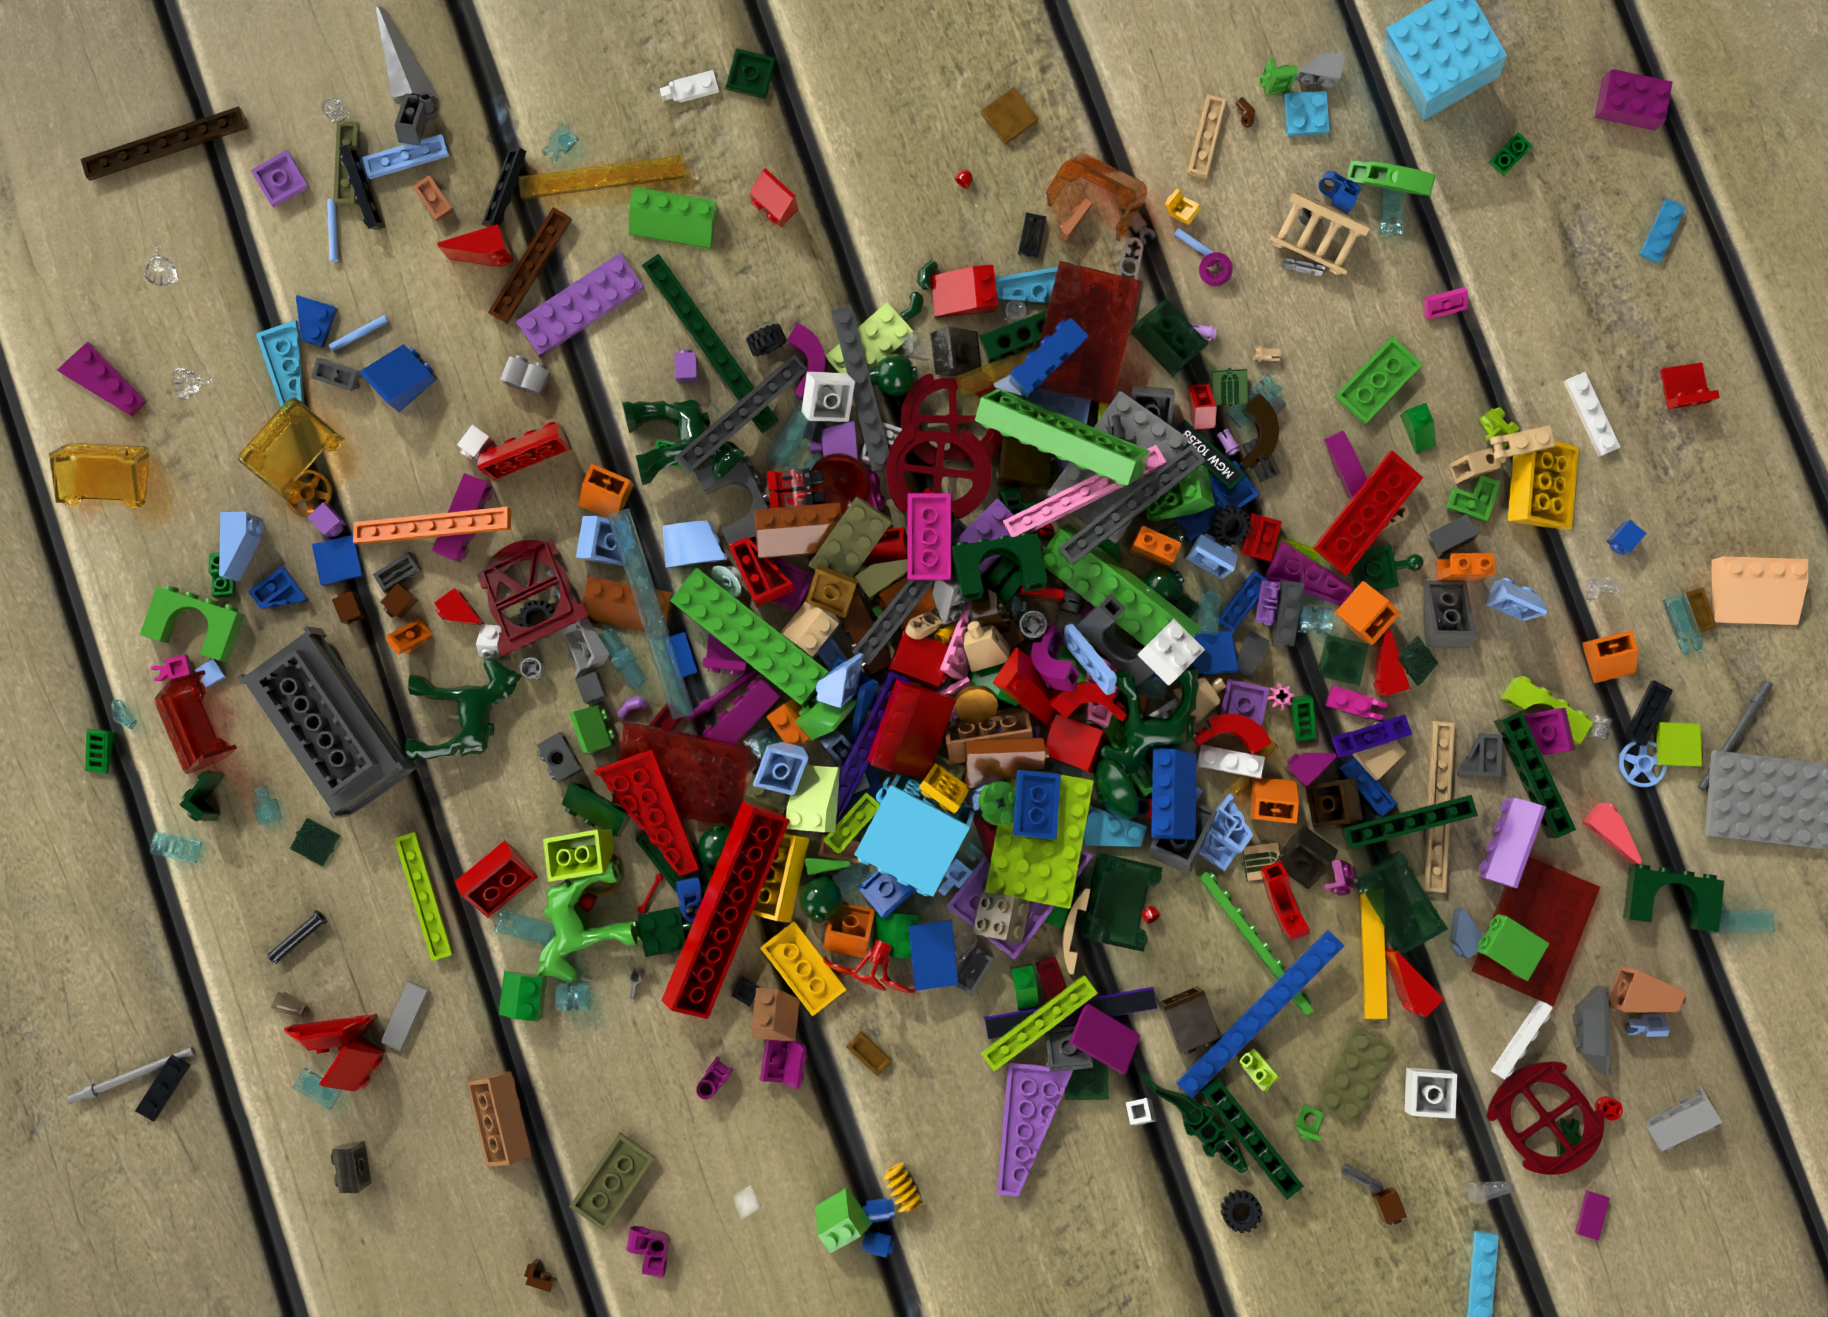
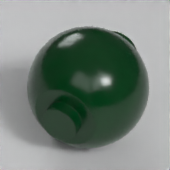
M890 354L878 362L876 369L870 370L872 386H879L881 391L888 395L900 396L907 393L913 387L915 379H918L917 366H913L912 361L906 356Z
M1156 567L1150 570L1143 578V582L1173 606L1179 602L1183 595L1184 586L1182 583L1185 580L1179 570L1175 572L1170 567Z
M723 823L713 824L711 828L702 834L699 840L700 856L706 864L713 866V871L732 829Z
M826 873L816 874L815 879L807 882L800 892V907L804 914L811 918L813 922L823 923L833 918L841 908L842 893L837 884L832 881V876Z

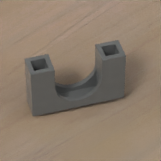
M748 455L742 456L746 463H737L720 480L715 479L711 473L713 464L695 472L706 495L728 485H741L752 494L753 503L750 512L743 519L721 528L728 545L745 537H748L752 542L756 541L753 521L754 510L768 509L767 505L770 504L766 493H760L758 487L761 486L757 474L752 475L749 469L753 466Z
M1110 593L1079 622L1076 628L1120 671H1130V674L1135 676L1137 687L1155 672L1138 656L1143 649H1134L1127 646L1116 635L1113 622L1126 608Z

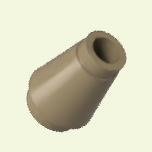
M278 992L271 1008L276 1010L275 1012L302 1017L307 1004L286 992Z

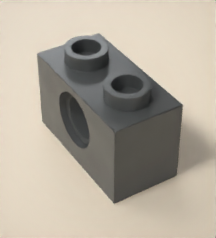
M558 732L537 744L539 748L537 753L543 762H547L549 766L548 773L553 780L563 782L584 770L564 733ZM560 752L563 755V761L560 764H556L554 756Z

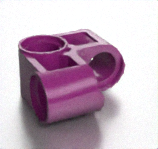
M641 1226L630 1227L626 1251L645 1255L642 1274L664 1278L670 1246L669 1235L665 1232ZM654 1241H661L664 1244V1247L657 1248L654 1244Z

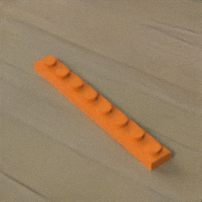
M499 507L354 522L353 543L360 545L511 530V508Z

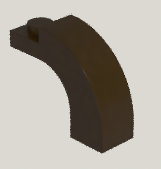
M1259 393L1241 411L1254 423L1257 430L1255 446L1238 464L1242 470H1247L1248 468L1252 470L1260 462L1259 456L1264 461L1272 455L1278 442L1279 423L1276 413L1270 403Z

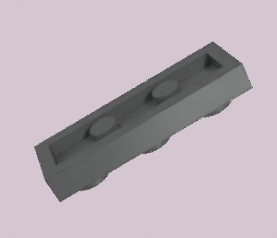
M1281 580L1271 641L1273 644L1294 646L1304 588V583Z

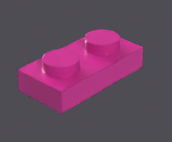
M1465 287L1424 298V316L1427 320L1468 309V291Z

